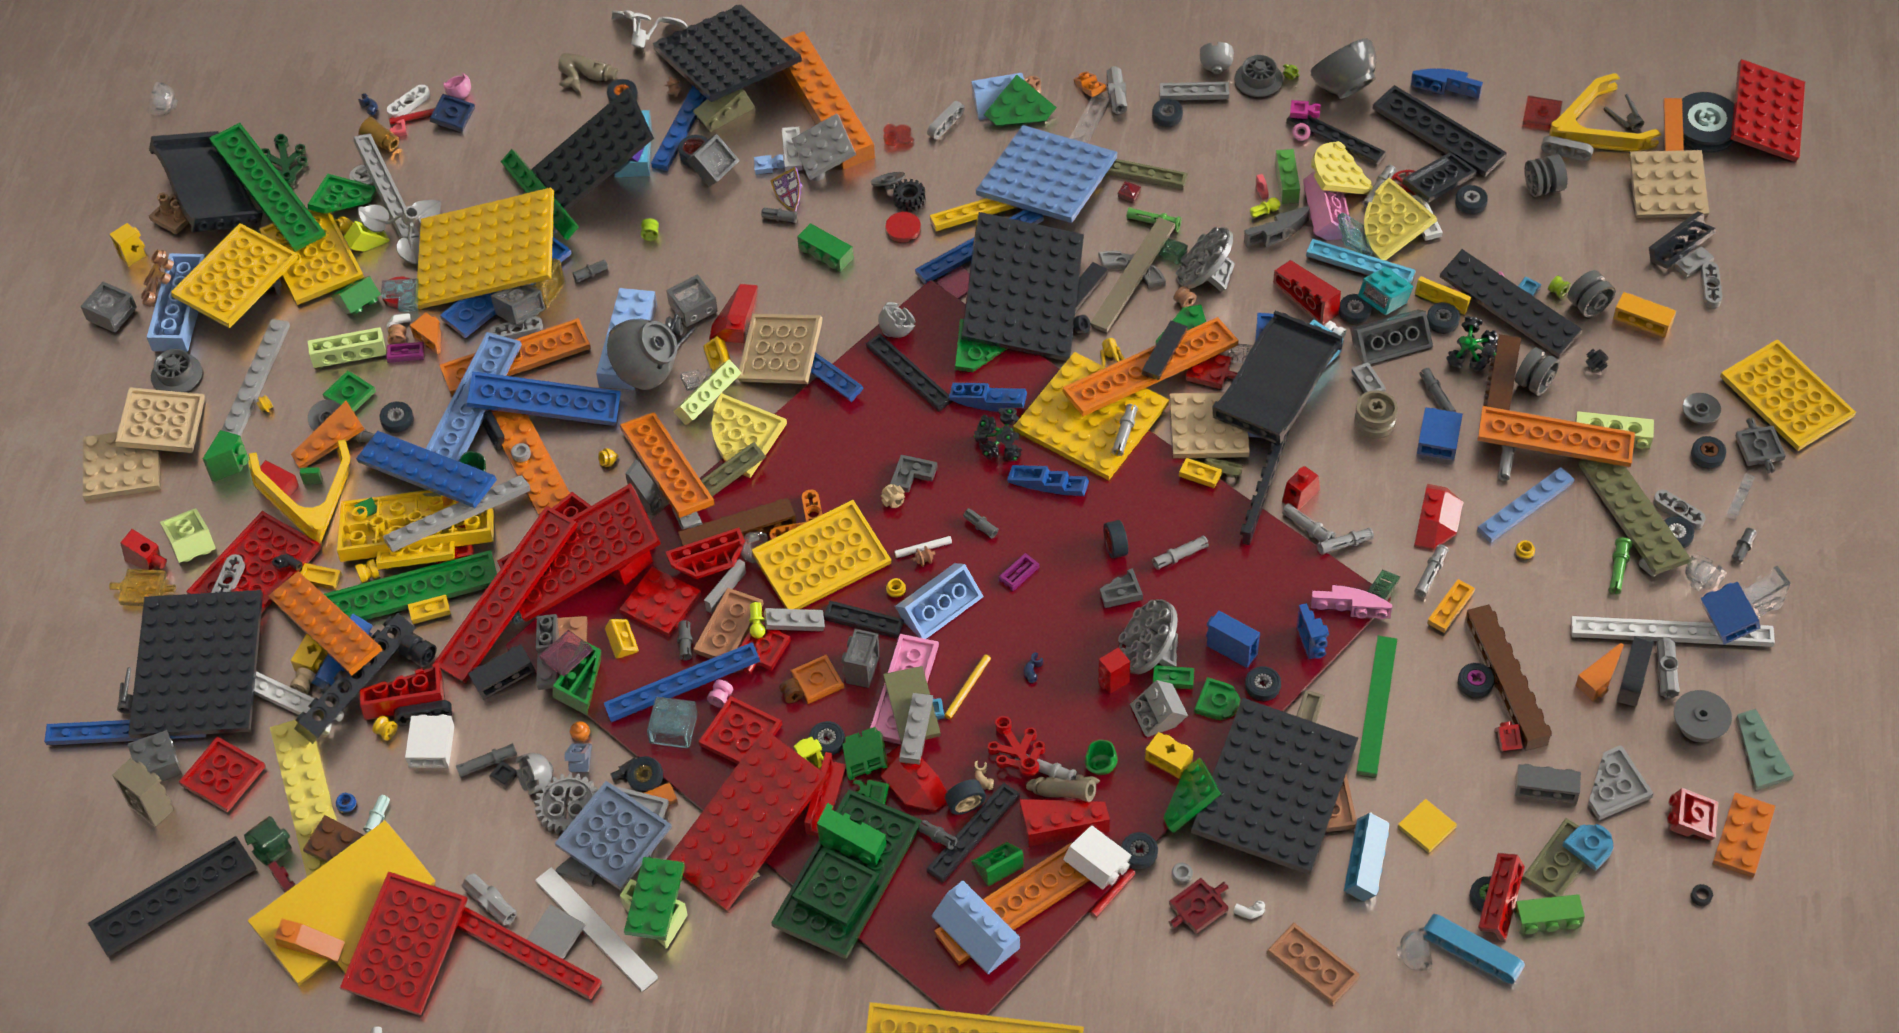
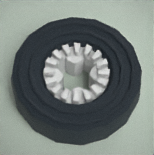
M1675 516L1664 520L1672 533L1677 531L1679 536L1676 535L1675 537L1682 547H1688L1694 539L1695 531L1693 525L1682 517Z

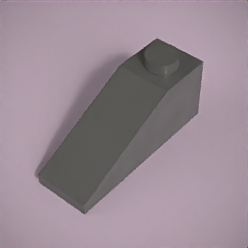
M635 460L625 473L627 484L631 483L646 513L652 515L656 509H659L662 503L660 491L640 462Z

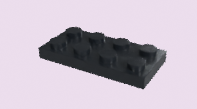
M1449 152L1403 178L1402 184L1429 203L1475 177L1477 171L1455 154Z

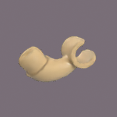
M976 761V780L980 782L983 789L992 790L994 780L987 779L983 775L987 771V763L985 762L983 768H979L978 761Z

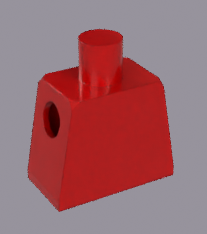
M1306 466L1299 468L1286 482L1282 503L1285 505L1291 504L1297 510H1300L1320 491L1319 476Z
M131 529L120 542L124 560L149 572L154 566L162 569L167 563V559L160 555L159 546L134 529Z

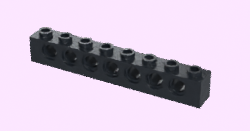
M399 613L393 618L390 616L383 623V630H377L371 638L380 645L383 652H379L369 661L371 665H364L355 673L358 679L352 678L346 670L344 672L340 670L333 678L335 682L332 685L327 684L321 691L323 694L321 698H315L308 706L310 710L307 713L303 711L295 721L298 723L294 729L313 744L359 694L360 689H363L396 653L403 638L407 634L414 632L416 627ZM387 633L394 635L395 638H390ZM338 687L345 689L346 693L340 692ZM325 701H330L333 707L326 705ZM312 715L319 716L321 721L315 720Z

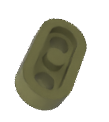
M1206 458L1205 464L1221 469L1222 473H1226L1228 477L1237 478V475L1242 474L1243 466L1240 464L1215 458Z

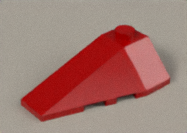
M739 284L713 322L709 340L718 336L724 342L745 344L758 285Z

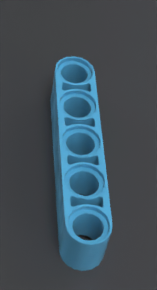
M1438 914L1431 915L1421 932L1430 942L1506 983L1514 984L1525 967L1524 962L1517 956Z

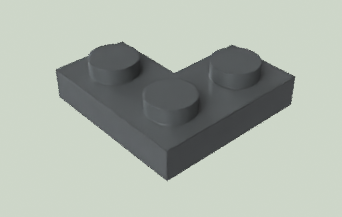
M901 455L890 484H895L896 487L900 485L904 492L909 493L914 478L932 482L938 464L929 460Z

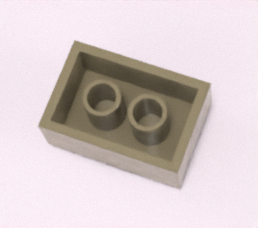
M130 758L112 775L128 806L156 827L173 811L170 804L172 800L165 794L166 789L160 784L161 779L154 772L150 774L145 765L140 761L136 763Z

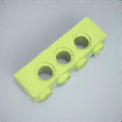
M381 327L308 341L309 356L314 368L387 355Z
M730 359L727 360L673 412L685 425L690 423L741 372Z
M1577 411L1575 422L1635 432L1634 447L1640 449L1651 448L1654 435V419Z

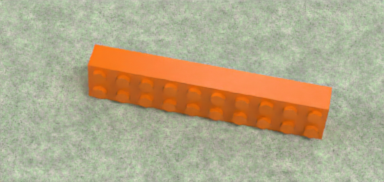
M802 31L783 38L802 58V62L790 66L783 71L815 124L817 125L835 114H838L856 152L855 156L840 163L843 170L874 159L875 149L873 141L806 33Z

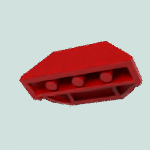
M1427 484L1414 547L1433 551L1437 545L1443 544L1457 535L1463 501L1447 487Z
M735 528L666 551V556L672 568L695 579H699L734 567L744 547L745 539L740 528Z
M902 745L886 754L888 767L885 769L882 767L881 779L889 784V788L905 806L937 812L947 805L944 798L947 793L938 775L922 758L920 764L899 762Z

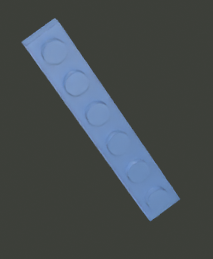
M1560 467L1479 525L1477 531L1492 543L1572 485L1574 478Z

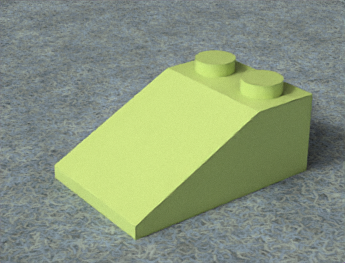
M196 508L160 522L179 563L188 562L193 557L206 555L211 550L216 549L209 529Z

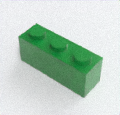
M811 223L797 236L798 248L802 252L814 256L815 259L821 260L840 272L854 258L853 246Z

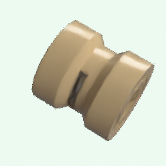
M298 668L295 674L296 678L292 680L290 687L307 695L315 673L307 668Z

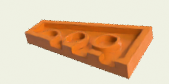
M345 401L291 453V456L299 468H306L339 447V440H346L347 442L365 429L348 402Z

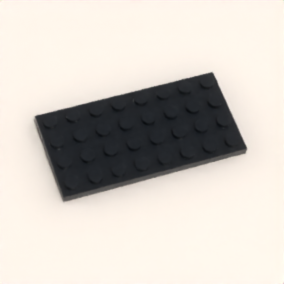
M627 87L531 169L546 188H552L554 198L566 212L654 139L632 90Z

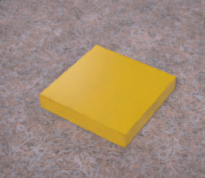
M1426 798L1398 824V828L1428 853L1457 827L1454 821Z

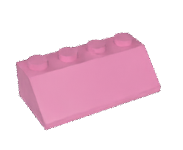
M1314 171L1303 179L1304 192L1307 197V205L1310 208V218L1313 222L1314 233L1327 241L1353 238L1354 232L1344 192L1322 190L1314 177L1316 173Z

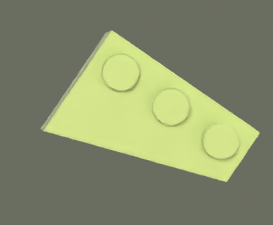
M630 879L620 895L623 908L628 913L637 881ZM676 900L667 939L666 941L658 940L666 949L687 917L685 903Z

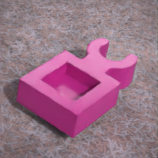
M1291 100L1290 118L1307 119L1308 115L1319 118L1321 104L1309 105V101Z

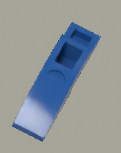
M1452 69L1416 70L1412 72L1411 86L1440 94H1444L1445 90L1478 99L1480 98L1483 85L1481 81L1468 78L1467 72Z
M953 383L949 399L976 409L998 412L1000 408H1024L1027 391L1026 389L990 388L988 383Z

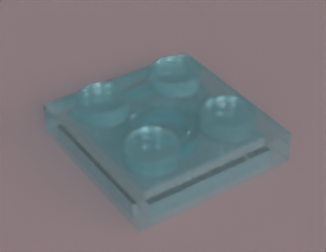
M1343 212L1338 215L1343 243L1355 249L1358 253L1368 256L1373 254L1368 237L1365 235L1364 225Z

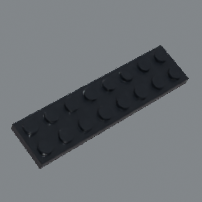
M1395 85L1373 104V110L1444 153L1452 152L1484 177L1507 156L1506 151Z
M1463 249L1459 251L1440 273V278L1465 295L1470 296L1471 299L1558 358L1582 331L1580 327Z
M234 836L88 922V925L107 957L257 868L237 836Z

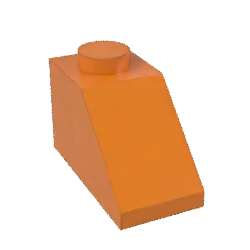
M425 312L410 325L411 332L415 339L419 342H424L426 347L438 355L441 353L440 322L435 316H430Z

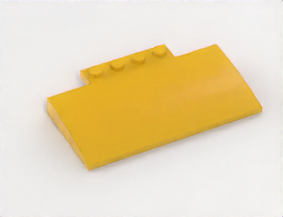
M429 490L372 497L377 506V513L366 517L367 509L364 506L355 507L354 505L369 498L341 501L337 543L340 562L377 557V569L455 559V547L493 542V508L392 552L384 542V535L439 512L444 508L457 504L456 501L453 500V503L443 507L442 498L444 496L430 497L423 495L424 493H433ZM363 509L364 513L359 515L357 510ZM465 525L466 528H460L458 526Z
M383 821L247 921L299 987L332 961L277 946L274 937L282 918L304 924L344 941L343 950L336 964L346 974L388 871L432 886L435 885L436 881L386 821Z

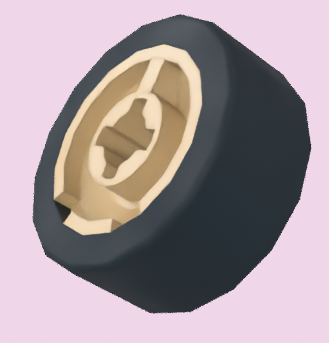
M973 779L954 785L947 791L944 798L951 813L961 815L981 806L986 799V795L980 782Z

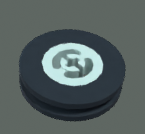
M1696 92L1682 98L1683 145L1691 150H1702L1703 153L1722 151L1735 142L1731 139L1734 103L1731 100L1711 92Z

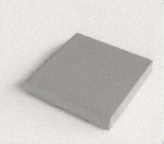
M550 904L527 940L564 959L585 927V924Z

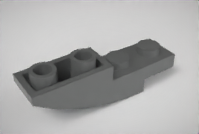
M1309 206L1275 215L1274 222L1246 229L1244 232L1246 247L1261 242L1264 243L1265 247H1268L1292 236L1309 220Z
M557 614L537 616L536 650L538 656L536 686L538 690L553 688L558 676H560V641Z

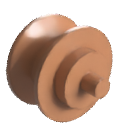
M672 76L669 77V81L664 85L669 88V91L666 93L674 94L675 97H678L677 93L683 89V87L678 86L680 80L673 79Z
M924 546L923 551L917 548L915 557L912 558L913 562L917 561L922 567H924V562L927 561L932 564L935 551L931 552L927 546Z

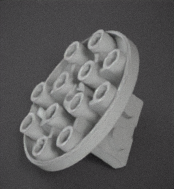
M1214 227L1209 233L1201 234L1197 239V243L1180 260L1182 263L1176 271L1178 283L1191 289L1208 280L1221 292L1226 290L1230 274H1232L1235 265L1227 257L1233 244L1232 232L1225 227Z
M1162 599L1150 600L1143 607L1137 608L1124 632L1120 634L1119 648L1130 660V673H1145L1158 663L1163 666L1176 667V647L1178 643V634L1176 633L1177 612L1169 602Z

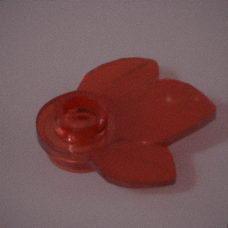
M887 124L883 129V139L888 146H896L898 143L909 144L914 141L909 136L911 127L902 124L896 127L893 124Z

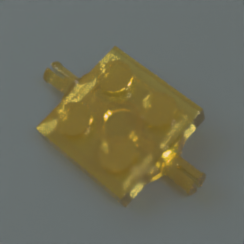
M127 569L121 583L110 582L109 589L121 591L120 605L143 606L145 596H162L164 592L175 593L176 585L165 584L167 577L165 570Z

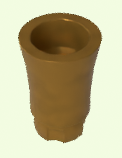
M373 117L365 119L359 128V136L371 134L375 144L382 149L392 152L399 145V138Z

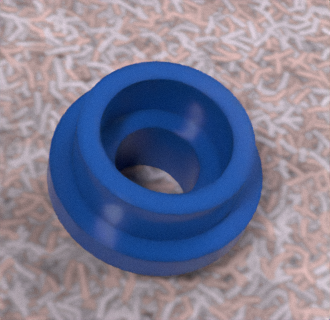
M342 793L337 797L335 804L340 812L346 813L355 808L356 799L350 793Z

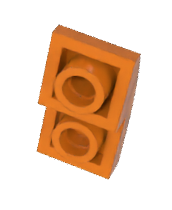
M1082 72L1073 79L1075 84L1091 97L1107 91L1106 85L1098 82L1094 74Z

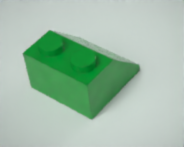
M367 276L349 284L331 297L346 314L353 313L355 315L363 310L362 306L365 304L371 305L378 301L377 297L381 294L371 277Z
M220 430L202 459L211 481L215 482L239 473L248 463L249 457L240 435Z

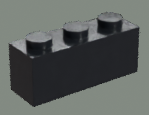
M520 644L510 648L508 652L492 658L490 662L476 667L468 674L484 700L536 670Z

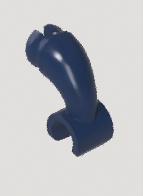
M363 93L361 95L362 99H358L360 106H368L367 113L375 115L378 111L376 101L368 98V95Z
M1037 652L1031 655V660L1027 662L1024 668V677L1030 683H1034L1038 679L1034 667L1038 668L1043 665V658L1038 661L1035 660L1038 658Z

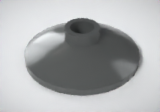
M892 172L880 175L871 180V185L885 187L886 190L893 189L895 184L905 177V173Z
M1693 393L1684 400L1683 412L1693 422L1709 424L1719 418L1721 405L1715 397L1709 394Z
M322 400L313 405L308 413V423L311 429L315 431L341 405L333 400Z

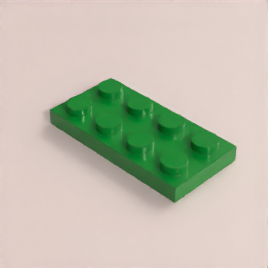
M643 857L624 928L625 935L666 941L685 868L684 862Z

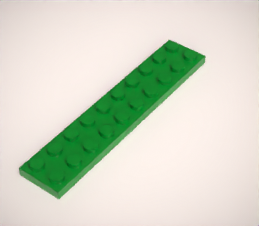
M241 123L209 138L211 144L294 252L326 236L319 223Z
M490 550L328 592L324 595L348 617L355 614L363 620H368L409 609L408 604L446 595L448 599L486 589L497 575V571Z

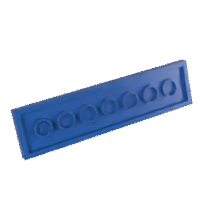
M552 237L551 270L571 255V250L554 237ZM497 292L459 300L440 315L441 320L466 338L496 315L491 295Z
M472 371L467 407L616 426L621 391Z
M380 431L375 433L356 457L360 464L473 508L477 507L497 480L493 474Z

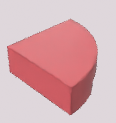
M405 120L397 121L396 125L390 128L389 131L393 132L397 137L407 136Z
M1259 174L1256 177L1255 188L1262 199L1269 198L1266 180L1263 174Z

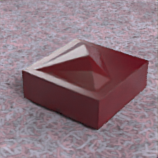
M1125 181L1118 192V197L1134 203L1141 192V186Z

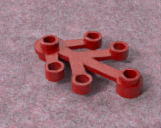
M1007 716L998 717L995 721L996 730L1005 736L1011 747L992 741L987 745L988 753L997 755L1000 752L1016 756L1019 760L1010 759L1006 755H999L996 758L997 767L1000 769L1008 766L1018 768L1026 776L1038 773L1040 766L1037 760L1045 752V743L1042 741L1034 742L1030 757L1026 755L1031 741L1037 738L1036 729L1032 727L1025 729L1024 737L1020 744L1011 731V719Z

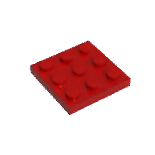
M651 567L621 606L620 613L670 637L677 628L678 623L683 620L701 596V590Z
M730 696L699 740V746L739 764L764 729L775 736L782 726V720Z
M216 737L180 779L179 784L228 812L266 766L261 760Z

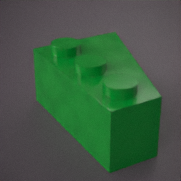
M586 641L581 644L553 685V698L585 715L588 714L601 662V649Z
M827 803L817 822L820 844L828 849H836L843 855L859 858L864 863L876 865L887 845L886 835L863 822L861 825L849 819L851 815L847 813L841 815L832 810L833 806Z

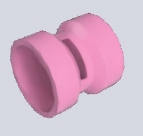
M716 680L713 685V691H710L707 700L712 705L722 708L727 702V697L731 695L733 687L726 681Z

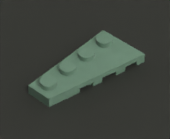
M1753 709L1737 714L1736 721L1741 740L1744 742L1745 755L1750 764L1749 769L1754 779L1755 791L1793 779L1794 774L1757 710Z

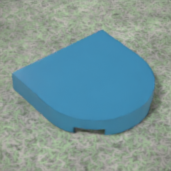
M1584 824L1576 828L1563 842L1562 846L1596 871L1610 857L1613 851V840L1611 833L1603 826Z

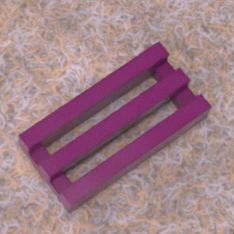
M424 342L387 345V363L424 360Z
M1024 553L999 576V581L1001 583L1004 582L1005 586H1009L1010 590L1014 591L1039 568V563ZM1026 560L1028 561L1025 565L1020 567ZM1018 567H1020V568L1016 571L1015 574H1013L1009 579L1007 578V577H1008L1009 575H1011Z

